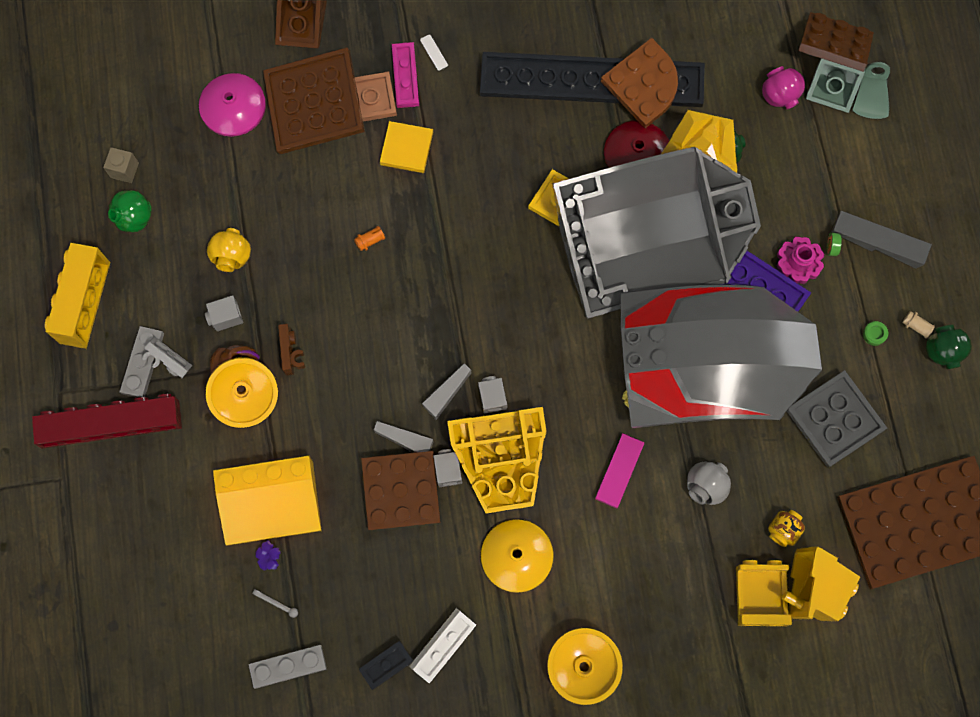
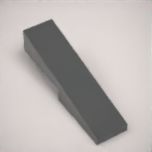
M843 211L838 213L831 231L832 233H839L842 238L871 252L876 249L915 269L925 264L932 245Z

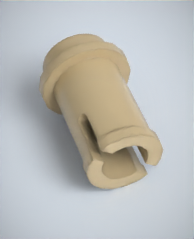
M910 311L902 323L905 324L906 328L910 327L927 338L932 333L935 325L919 317L917 312L913 313Z

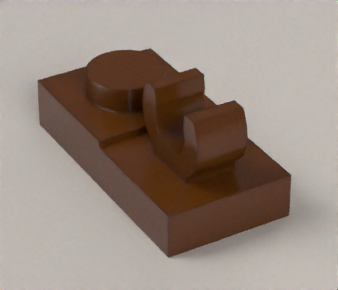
M281 324L278 327L282 370L286 376L294 375L293 367L296 369L305 368L304 362H296V358L304 356L303 350H295L293 352V345L296 344L295 331H291L288 324Z

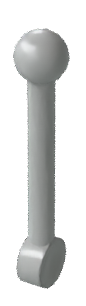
M254 589L252 594L288 612L290 617H297L298 610L296 608H289Z

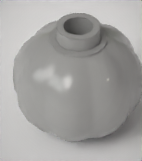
M713 462L695 464L690 469L687 478L690 497L699 504L715 505L723 502L729 495L731 481L727 475L728 469L719 462L716 464Z

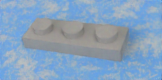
M140 326L120 389L121 394L136 398L145 397L154 369L152 365L156 360L151 355L145 360L142 357L148 351L145 347L154 337L162 342L164 336L162 331Z
M322 645L251 663L249 664L253 687L257 689L327 670Z

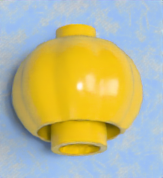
M227 228L226 231L216 233L207 246V255L210 261L216 265L217 269L224 272H233L234 269L243 267L251 253V247L247 239L240 235L239 230L234 228Z

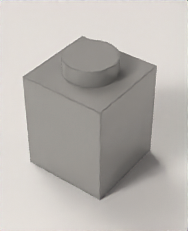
M234 296L206 304L208 312L205 313L209 326L212 325L216 331L243 323L239 306Z
M495 376L482 379L483 382H478L484 415L507 410L502 378L496 379Z
M451 449L439 451V455H434L438 486L445 487L462 484L459 459L456 453Z

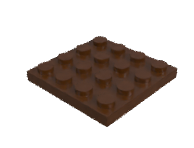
M348 47L263 70L276 150L279 154L365 132L351 54Z

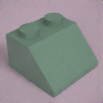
M820 58L806 99L849 113L865 70L862 72Z

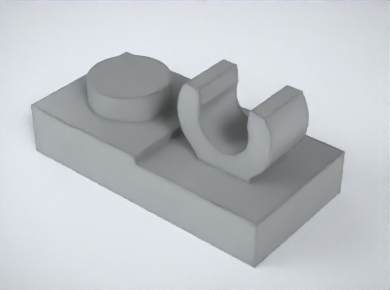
M156 337L145 347L148 351L143 355L142 359L145 360L150 355L154 356L156 361L152 365L153 368H156L162 361L172 375H179L183 378L192 367L190 363Z

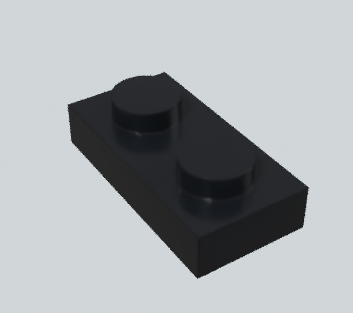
M398 641L359 668V671L370 688L374 690L409 666L413 660L401 641Z

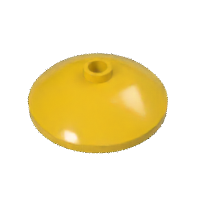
M234 358L223 362L212 372L206 385V401L210 411L218 420L232 427L244 428L262 422L271 414L277 402L278 388L272 372L264 364L251 358ZM243 385L246 389L244 392H238L237 387Z
M509 520L497 525L486 536L481 549V562L485 574L494 585L509 592H526L539 586L548 576L553 563V549L548 536L537 525L525 520ZM514 550H520L522 556L515 558L512 553Z
M581 628L569 631L556 641L549 654L548 674L553 687L563 698L576 704L590 705L605 700L615 691L622 676V658L617 646L607 635L594 629ZM582 662L587 663L589 666L586 672L581 671L579 668Z

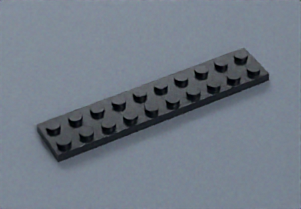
M483 52L480 96L621 103L601 82V77L624 59ZM673 61L677 71L678 86L671 106L703 107L705 63Z

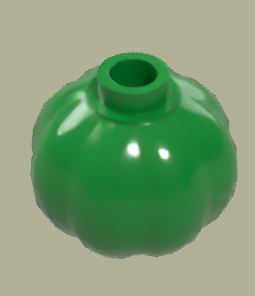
M120 191L112 198L108 216L119 230L138 232L143 230L148 224L151 217V205L138 191Z

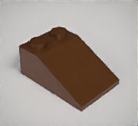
M277 0L275 45L319 48L327 0Z

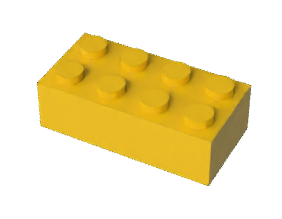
M70 243L69 250H66L64 254L65 264L63 271L58 275L57 292L51 299L52 310L50 316H47L45 320V332L59 344L87 349L110 261L96 247Z

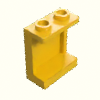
M745 560L743 565L736 567L738 626L792 625L791 615H788V602L782 599L783 594L787 591V571L789 570V565H782V561L779 560L767 561V565H758L756 560Z

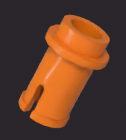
M377 226L363 235L358 234L354 241L360 251H367V247L384 240L385 236L380 227Z

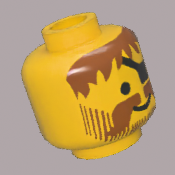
M790 510L789 513L786 511L778 512L768 528L771 533L770 538L782 547L795 545L805 530V526L801 522L802 516L793 510Z

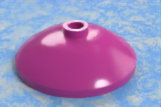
M238 73L224 74L213 79L204 88L199 99V112L204 123L213 132L223 136H240L250 132L260 123L266 109L265 96L259 84L252 78ZM228 96H233L231 100H226Z

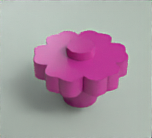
M795 237L792 243L785 242L777 253V257L780 259L777 263L778 270L785 276H790V279L796 283L805 284L809 278L816 279L824 268V264L821 262L824 257L823 251L818 244H811L810 239L807 237Z

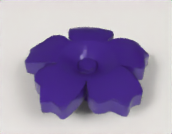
M270 541L263 542L262 547L256 550V558L259 559L258 564L262 570L277 569L279 566L276 560L279 559L281 552L278 547L273 548V544Z

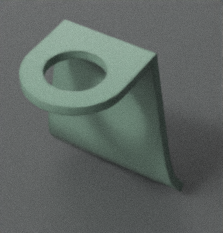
M874 62L867 66L853 107V112L872 119H882L889 116L887 78L890 74V67L887 64ZM875 67H881L885 71L881 74H875L871 70Z

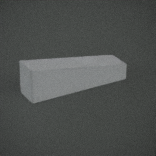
M464 363L422 403L423 407L436 420L470 376L471 369Z
M378 421L374 428L376 434L413 453L431 451L434 443L431 438Z

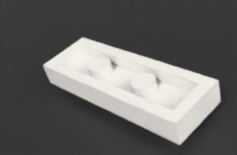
M456 608L409 667L430 683L476 624Z

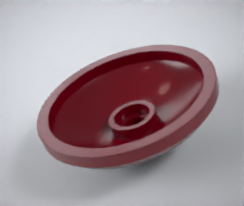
M637 120L625 122L617 126L607 137L604 147L605 163L609 168L660 155L669 143L666 134L652 123L644 128ZM641 144L643 148L638 149L635 145Z

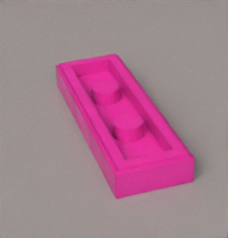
M414 42L392 44L397 108L419 106Z
M622 434L595 500L616 509L618 508L644 442Z

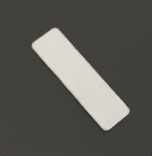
M431 35L421 38L420 41L437 70L447 67L448 64Z

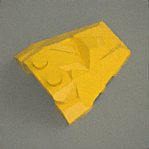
M687 110L661 154L696 147L737 173L733 120Z
M543 407L447 421L451 446L485 513L534 506L538 471L546 435Z

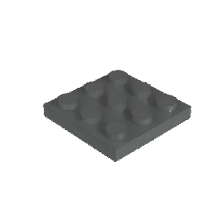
M845 370L791 405L787 410V413L827 468L887 429L886 425Z

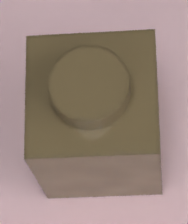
M111 147L103 168L110 178L132 183L139 162L133 153Z

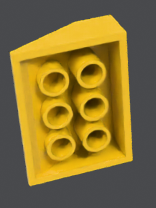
M310 456L213 471L216 498L226 546L322 531L314 467Z

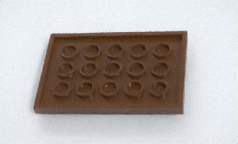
M975 456L837 497L870 590L980 557V469Z

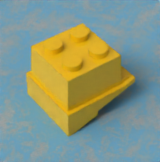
M818 546L796 549L790 576L794 579L792 592L786 591L782 597L784 601L789 603L788 615H791V619H812L814 617L820 621H839L847 613V603L850 597H853L858 590L859 584L857 583L860 576L837 562V557Z

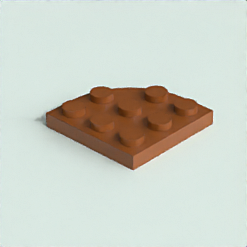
M651 38L603 75L601 82L636 120L646 128L671 106L677 91L678 76L676 67L669 55Z

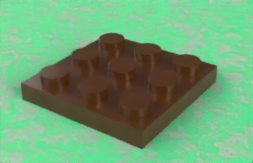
M810 12L798 51L864 72L874 32L862 26L850 25L844 20L828 18L822 13Z
M433 451L361 458L368 530L440 523Z

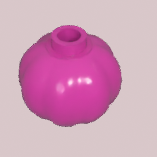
M783 66L767 74L768 79L763 83L762 94L766 102L774 107L785 106L787 110L798 105V99L805 88V81L801 73L792 68L785 70Z

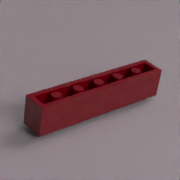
M171 394L158 395L157 399L150 400L146 397L136 398L134 402L129 403L113 401L108 406L92 404L88 405L87 409L80 410L75 407L65 408L64 412L59 413L43 411L38 416H32L34 444L41 449L182 429L180 401Z

